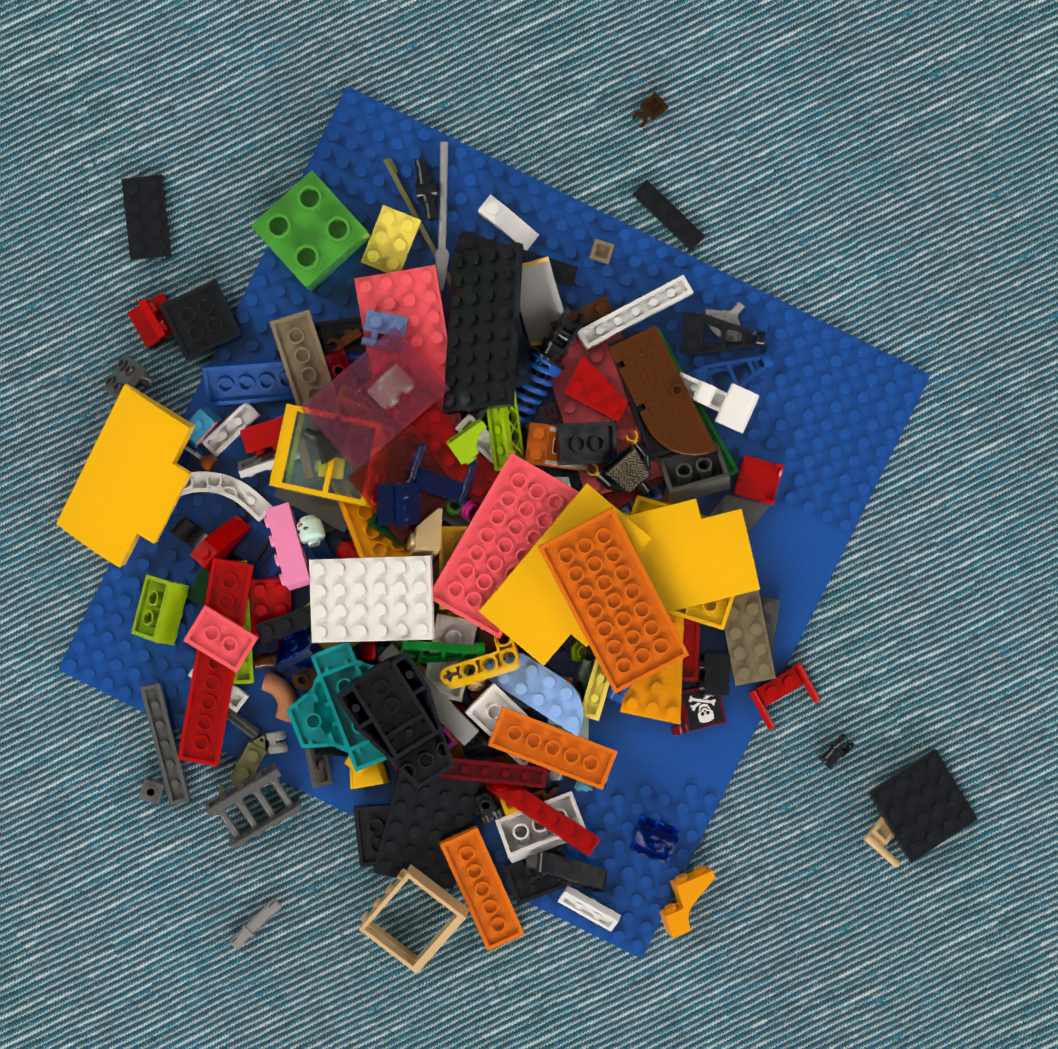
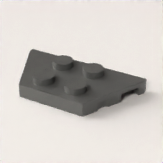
M725 495L709 516L742 509L748 533L769 508V505Z

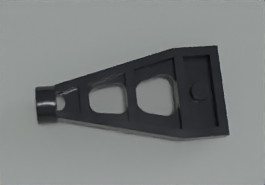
M684 312L681 343L682 354L705 355L753 346L764 348L765 331L756 332L706 314ZM710 325L721 331L719 342L714 344H705L703 342V329L705 326ZM734 330L742 334L741 341L739 343H726V331ZM754 335H756L755 343L752 341Z

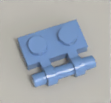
M367 310L364 331L372 333L371 338L362 337L361 345L369 346L370 349H375L376 347L387 349V352H402L403 344L395 342L396 337L405 338L408 317ZM378 333L390 335L389 341L377 339Z

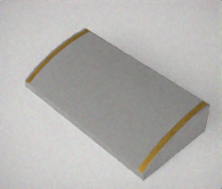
M548 256L522 263L520 312L530 346L535 347L543 344V338L548 337L552 329L551 322L559 319L564 311Z

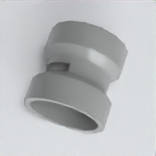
M286 730L266 733V739L269 741L268 754L289 751L288 744L285 741L287 737Z

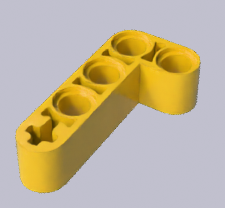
M504 632L500 639L494 636L496 652L445 667L440 673V679L447 688L456 689L514 671L521 664L517 644L511 638L506 644H500V640L507 636ZM508 656H515V660L512 663L508 664L505 662ZM489 662H495L494 668L486 669V665ZM469 668H475L473 675H466ZM453 674L452 681H449V675Z

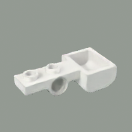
M682 372L679 373L692 400L718 412L714 420L715 422L743 434L760 397L759 395L733 383L726 393L706 382Z

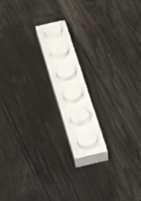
M683 274L583 327L578 331L577 335L587 351L692 295L693 290Z

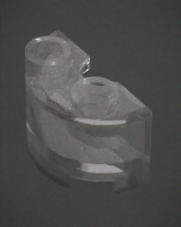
M396 363L367 390V393L383 409L387 406L392 408L400 401L398 396L402 392L407 394L415 386L413 384L414 381Z

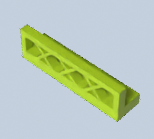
M515 391L514 406L486 410L495 471L502 469L511 452L513 454L516 453L517 456L525 460ZM509 413L512 416L511 422L509 420ZM512 433H514V442L512 441Z

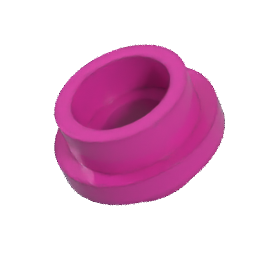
M474 500L466 502L461 510L462 517L467 521H471L479 508V504Z

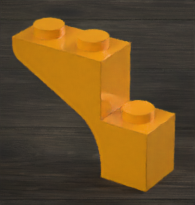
M707 865L694 868V871L687 874H679L670 881L677 903L666 905L665 909L660 910L659 913L666 933L672 938L691 931L689 924L690 909L715 878L714 871Z

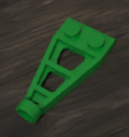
M407 640L402 643L401 653L408 651L415 664L465 660L485 655V643L475 642L474 645ZM424 651L440 652V653L425 654V655H423V652H424Z

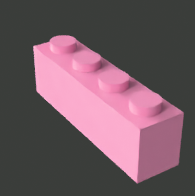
M287 502L265 509L266 516L264 517V522L267 529L270 528L272 535L269 536L272 548L275 547L277 552L274 555L277 567H281L282 574H279L282 585H286L290 591L310 585L309 566L303 544L299 541L296 530L297 522L292 506Z

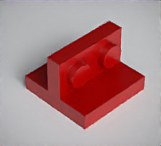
M163 292L150 300H141L138 302V307L127 312L148 349L173 335L172 329L160 306L168 301Z

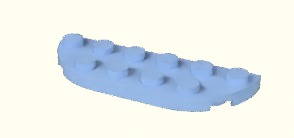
M519 652L521 664L518 669L488 679L572 734L579 735L584 722V711L578 691L565 678L543 666L535 659ZM508 656L505 662L508 664L512 663L515 660V656ZM489 662L486 665V669L494 668L495 662Z

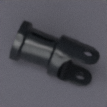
M844 733L830 745L831 747L823 756L820 755L818 757L830 770L833 769V765L841 757L844 758L854 747L853 742L849 743L845 748L840 747L841 742L846 738Z

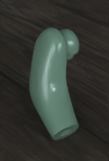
M589 656L582 657L577 669V677L585 691L591 676L592 658Z

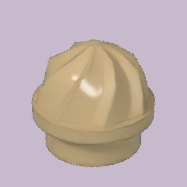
M473 670L472 673L468 674L467 676L473 675L475 671ZM487 679L469 684L467 687L470 691H479L485 687Z

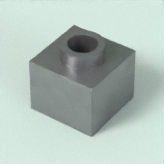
M148 777L145 778L139 799L155 804L161 803L165 790L164 782ZM149 788L154 789V795H149Z

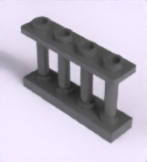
M274 762L206 803V812L210 818L214 815H219L232 834V837L229 838L232 849L242 847L252 837L262 835L266 829L279 825L284 818L289 815H296L302 808L300 798L298 797L292 801L279 781L281 770L277 762ZM268 783L273 785L285 806L276 811L261 791V788ZM254 794L268 816L257 821L243 801L244 797ZM232 804L237 805L250 825L241 832H239L225 811Z

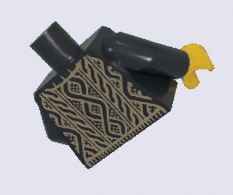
M633 431L636 438L631 440L626 435L629 445L602 467L601 470L599 466L592 464L597 469L596 473L591 474L588 470L587 473L592 477H597L596 480L608 490L618 493L626 491L630 494L636 489L643 496L650 490V487L645 482L651 476L649 472L651 468L650 453L642 441H638V433Z

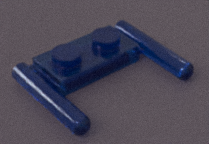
M420 443L405 485L465 505L478 462L474 460L469 464L464 482H460L421 469L420 466L427 445Z

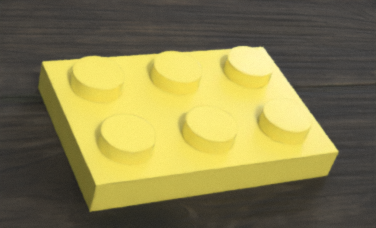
M383 205L361 263L386 273L401 271L422 220Z

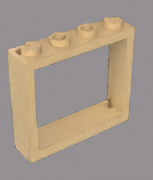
M411 864L407 870L403 868L396 877L398 880L395 884L391 882L384 891L385 895L375 900L372 905L373 909L363 914L360 919L362 923L359 930L417 974L467 918L469 908ZM408 879L454 913L418 956L373 922L374 918Z

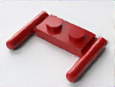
M801 662L775 675V679L765 681L748 692L769 730L774 729L775 724L765 706L802 686V684H804L814 703L820 701V697Z

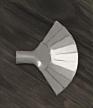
M737 302L731 311L706 309V315L740 326L738 314L745 306ZM709 325L714 334L721 338V331ZM727 330L725 340L739 342L741 341L742 334L738 331Z

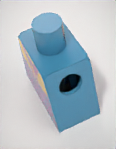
M208 406L200 408L189 420V422L196 426L188 442L197 449L202 441L222 422V419Z

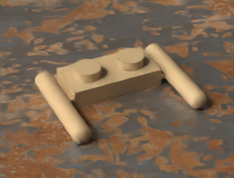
M881 816L863 840L892 866L897 868L900 866V861L884 848L893 835Z

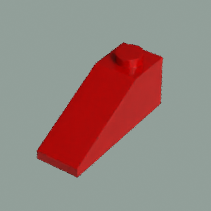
M236 515L204 538L189 555L210 573L212 559L216 557L224 559L252 528Z

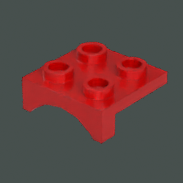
M744 455L733 494L773 505L784 465Z

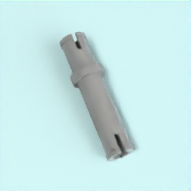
M272 898L250 922L244 924L241 927L242 929L229 940L231 945L236 950H239L247 940L253 938L255 933L282 908V905H279L280 903L275 898Z

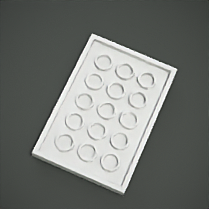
M432 556L309 560L312 643L435 639Z

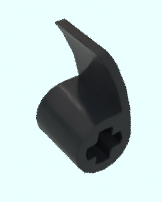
M184 514L170 529L172 534L181 541H185L192 549H195L204 538L209 536Z

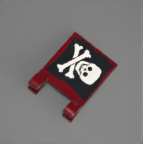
M698 687L683 690L681 694L682 724L670 727L672 735L676 736L727 722L721 696H702V691H699Z

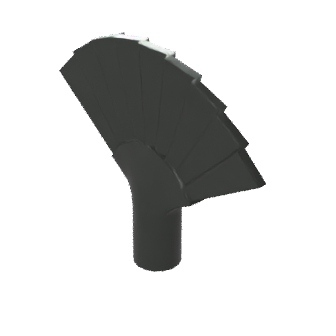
M339 417L319 431L305 429L303 436L314 439L316 442L321 465L334 459L343 447L345 430Z

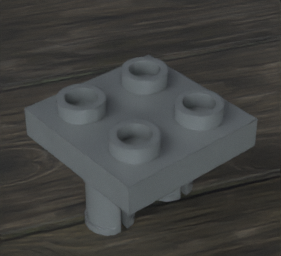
M126 354L118 362L114 373L107 378L103 388L117 399L124 384L127 383L134 388L137 383H140L145 388H149L150 384L145 379L152 383L154 378L145 373L147 369Z

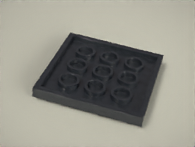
M936 749L931 750L867 792L910 863L978 819Z

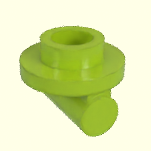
M571 640L569 660L580 662L582 657L587 655L586 646L578 640Z

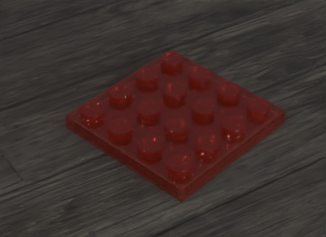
M412 424L347 477L399 542H402L414 532L416 527L438 508L441 509L462 491L460 483Z

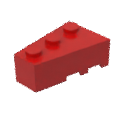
M582 356L563 392L564 395L619 424L628 407V402Z
M284 416L241 429L240 433L246 453H254L257 456L267 453L266 449L268 448L276 450ZM303 425L300 439L306 438V436H303L305 432Z

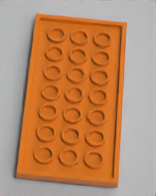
M613 507L537 546L615 694L689 656Z

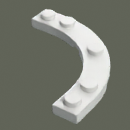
M192 472L181 494L183 496L195 492H211L226 496L240 504L259 522L266 516L265 509L273 507L263 496L243 481L215 472Z

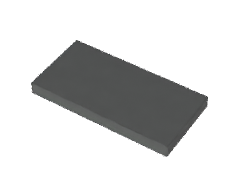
M294 462L290 484L322 491L325 479L307 483L303 466ZM330 482L328 493L335 494ZM277 488L273 495L284 503L289 502L292 507L308 515H314L321 519L323 523L344 534L348 531L339 503L336 500Z

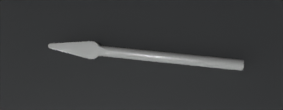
M440 142L438 250L435 252L440 291L444 290L449 261V252L446 249L448 142Z

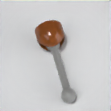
M187 445L184 448L201 459V466L208 472H211L218 462V458L214 455L206 454L202 456Z

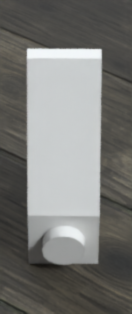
M491 194L478 210L479 215L515 243L523 244V249L526 251L539 236L537 232Z

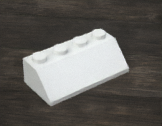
M572 791L544 801L586 829ZM519 811L495 820L511 863L525 859L527 856L537 852H543L567 843Z

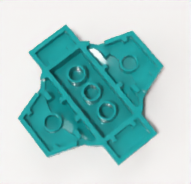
M343 642L310 655L317 672L312 689L286 709L301 748L334 746L348 752L355 772L387 760L369 740L357 731L336 697L351 680L375 665H369L366 662L357 660L350 642Z

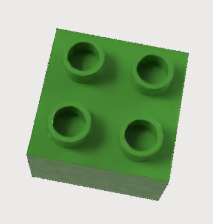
M313 170L251 225L254 231L310 292L319 286L371 237L368 231Z

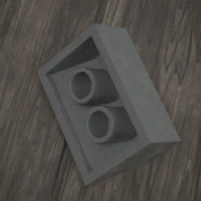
M718 442L714 443L717 451L709 454L689 456L677 453L659 458L665 488L671 505L731 489L730 475Z

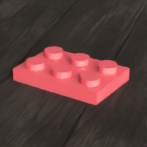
M205 605L183 641L237 673L259 636Z

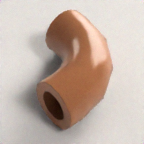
M268 671L262 684V691L272 694L276 699L278 707L275 717L291 723L286 709L297 701L295 691L286 679Z

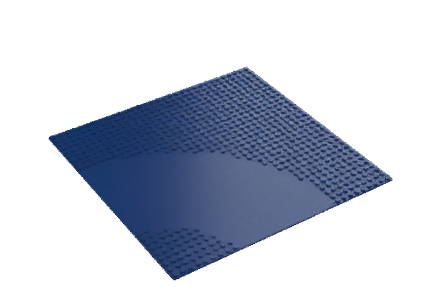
M347 87L301 180L313 170L368 231L370 236L383 205L412 216L383 161L391 158L398 171L396 175L407 193L417 215L422 220V224L433 245L438 250L440 142H448L446 249L449 252L447 270L450 276L452 275L453 254L461 253L455 251L461 230L504 244L515 243L478 214L479 208L491 194L539 234L527 251L545 257L548 256L549 258L578 267L572 287L556 282L563 309L570 305L580 308L606 295L614 312L684 274L693 290V294L622 331L623 338L640 333L656 325L686 375L688 372L704 365L756 357L768 352L774 367L765 369L742 387L760 396L743 434L715 422L714 420L718 414L717 411L711 408L705 411L738 470H740L744 455L784 465L774 504L769 505V508L748 532L760 586V597L780 600L772 661L775 675L784 671L929 380V374L351 87ZM418 159H426L429 176H432V180H435L438 193L437 201L435 202L438 220L427 222L423 204L417 199L414 185L417 174L414 161ZM418 229L403 269L436 265L435 257L420 229ZM595 238L615 244L609 265L589 259ZM369 240L312 292L301 283L273 250L267 246L233 315L242 336L217 347L209 365L279 359L278 347L270 322L310 309L314 322L361 317L354 278L386 273L361 263ZM445 278L444 290L440 291L448 335L451 287ZM737 302H740L745 306L738 314L740 326L756 332L765 331L764 348L753 346L705 355L681 353L684 312L706 314V309L731 311ZM520 312L519 317L529 360L532 361L533 359L529 357L532 347L530 346ZM709 325L704 327L703 342L705 344H714L720 341L721 338L714 334ZM756 335L752 337V341L754 343L756 340ZM725 340V342L728 343V344H729V343H739V342H731V341H726V340ZM760 359V360H759V365L762 366V367H764V366H763V363H762V361H761V359ZM744 364L734 367L733 372L736 379L741 380L750 374V369L748 365ZM717 372L712 375L715 387L720 390H724L731 384L732 379L727 372ZM202 378L183 416L188 421L200 408L207 406L204 378ZM545 386L548 394L540 396L542 399L541 405H534L536 413L534 415L528 414L531 418L530 422L538 423L541 420V414L538 412L541 407L550 403H557L552 386ZM295 399L250 403L261 416L249 427L284 416L286 404L296 405ZM242 404L208 407L223 422ZM557 404L556 410H557L558 413H560L559 408H558V404ZM467 412L461 413L462 420L468 415ZM376 415L372 422L379 424L378 416ZM555 420L548 422L549 425L559 424ZM368 427L367 430L359 428L350 431L353 442L352 445H349L351 453L369 447L374 439L375 428ZM241 435L217 456L218 462L211 472L222 473L243 481L263 496L273 507L284 504L283 501L273 496L277 487L269 485L272 470H264L258 472L255 476L241 478L237 462L255 456L254 453H246ZM410 437L402 438L406 446L421 456L425 453ZM190 442L186 444L202 456L206 454L213 455L203 443L197 449ZM272 448L266 449L267 452L273 450ZM183 450L177 464L190 472H208L201 466V459L187 450ZM301 458L295 460V462L302 465ZM557 468L543 470L553 477H560ZM738 473L730 477L731 489L695 498L700 514L709 516L725 495L748 499L733 494ZM580 477L571 480L570 486H574ZM664 480L656 484L662 496L665 490ZM195 492L180 496L157 543L153 544L140 536L126 565L119 568L110 563L60 664V671L146 713L140 687L161 682L172 726L183 731L191 678L188 674L194 668L197 650L183 640L204 606L186 598L174 645L153 642L131 634L145 576L148 574L188 585L189 594L202 566L189 555L194 549L170 532L172 526L184 514L210 535L234 516L238 515L242 519L247 510L243 507L237 508L234 500L217 493ZM292 507L297 523L300 522L299 520L302 517L308 515ZM248 515L245 522L252 529L231 552L252 564L271 535V530ZM336 530L325 535L324 538L334 559L340 558L332 543L337 537L344 541H352L349 530L346 534ZM271 543L254 567L252 577H263L277 566L274 555L277 552L275 547L272 548ZM227 555L224 558L228 560L237 561L229 555ZM306 556L309 566V560H311V558L309 556ZM310 585L292 590L293 611L310 603ZM434 612V628H435V623H436V618H437L435 612ZM700 623L699 658L705 653L729 654L725 631ZM478 626L474 644L481 638L480 627ZM304 630L293 633V638H278L261 644L260 639H257L252 647L253 658L262 653H273L281 650L288 657V666L284 669H279L275 665L257 670L253 663L254 683L235 684L250 695L238 713L260 729V733L255 739L269 732L286 730L287 737L285 741L289 748V751L283 753L268 754L267 752L258 769L263 770L277 762L281 770L280 780L354 816L353 808L355 805L390 803L398 772L388 759L383 762L388 774L389 783L350 789V767L344 764L348 757L328 756L333 783L312 788L305 748H301L292 723L275 717L278 707L277 701L272 694L262 691V684L267 672H273L286 679L294 689L298 700L311 689H297L292 682L293 675L298 670L313 668L314 664L310 655L318 653L319 650ZM571 635L544 666L558 675L572 676V685L575 686L580 682L577 677V669L580 662L569 660L571 640H577ZM378 641V645L384 646L383 641ZM362 642L352 647L357 660L361 658ZM424 651L423 655L429 654L430 651ZM592 652V653H587V655H586V656L591 657L592 659L595 658V655H594L593 652ZM420 664L423 667L427 668V664ZM698 669L699 681V679H702V671H699ZM729 675V695L721 696L727 722L676 736L672 735L670 727L681 724L620 712L621 703L606 697L600 720L597 721L589 718L588 739L618 751L603 790L592 786V791H577L575 789L576 780L564 775V779L559 781L549 780L546 776L547 789L545 791L555 784H558L560 790L555 791L554 795L572 791L586 829L601 839L590 857L568 843L561 844L566 858L608 870L605 892H593L571 885L570 887L577 889L582 894L596 900L605 907L614 910L621 915L620 920L613 930L609 931L564 906L558 900L565 888L528 901V903L637 957H643L662 919L659 911L665 909L664 907L670 903L674 895L670 881L675 879L677 875L685 873L761 719V715L748 692L766 680L735 686L733 675ZM300 676L299 682L302 684L306 683V678ZM682 681V691L698 687V681ZM466 685L461 703L469 707L472 703L466 693L468 690ZM516 697L512 699L522 710L530 707ZM534 709L531 718L548 724V718ZM227 720L222 751L240 759L249 741L255 739L250 738ZM473 722L474 726L477 729H482L475 722ZM266 739V748L268 749L269 741ZM478 815L471 817L469 828L477 825L505 891L514 895L503 866L510 864L511 861L506 853L495 820L487 825H481Z

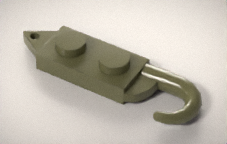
M266 734L253 741H249L230 776L234 786L251 777L258 770L268 752L266 748ZM220 786L219 795L223 793L224 786Z

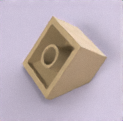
M438 508L410 534V538L407 540V551H410V556H432L433 560L436 558L441 549L443 509Z

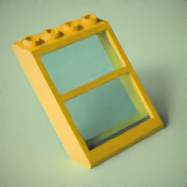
M286 404L269 485L289 491L378 509L395 428ZM339 417L345 430L343 447L334 459L321 465L316 442L314 439L303 436L305 429L319 431Z

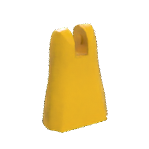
M383 761L366 767L363 774L355 772L350 767V789L390 782Z

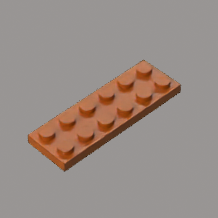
M503 706L487 744L490 747L601 790L604 788L618 752Z
M477 825L439 842L487 951L524 935V931Z

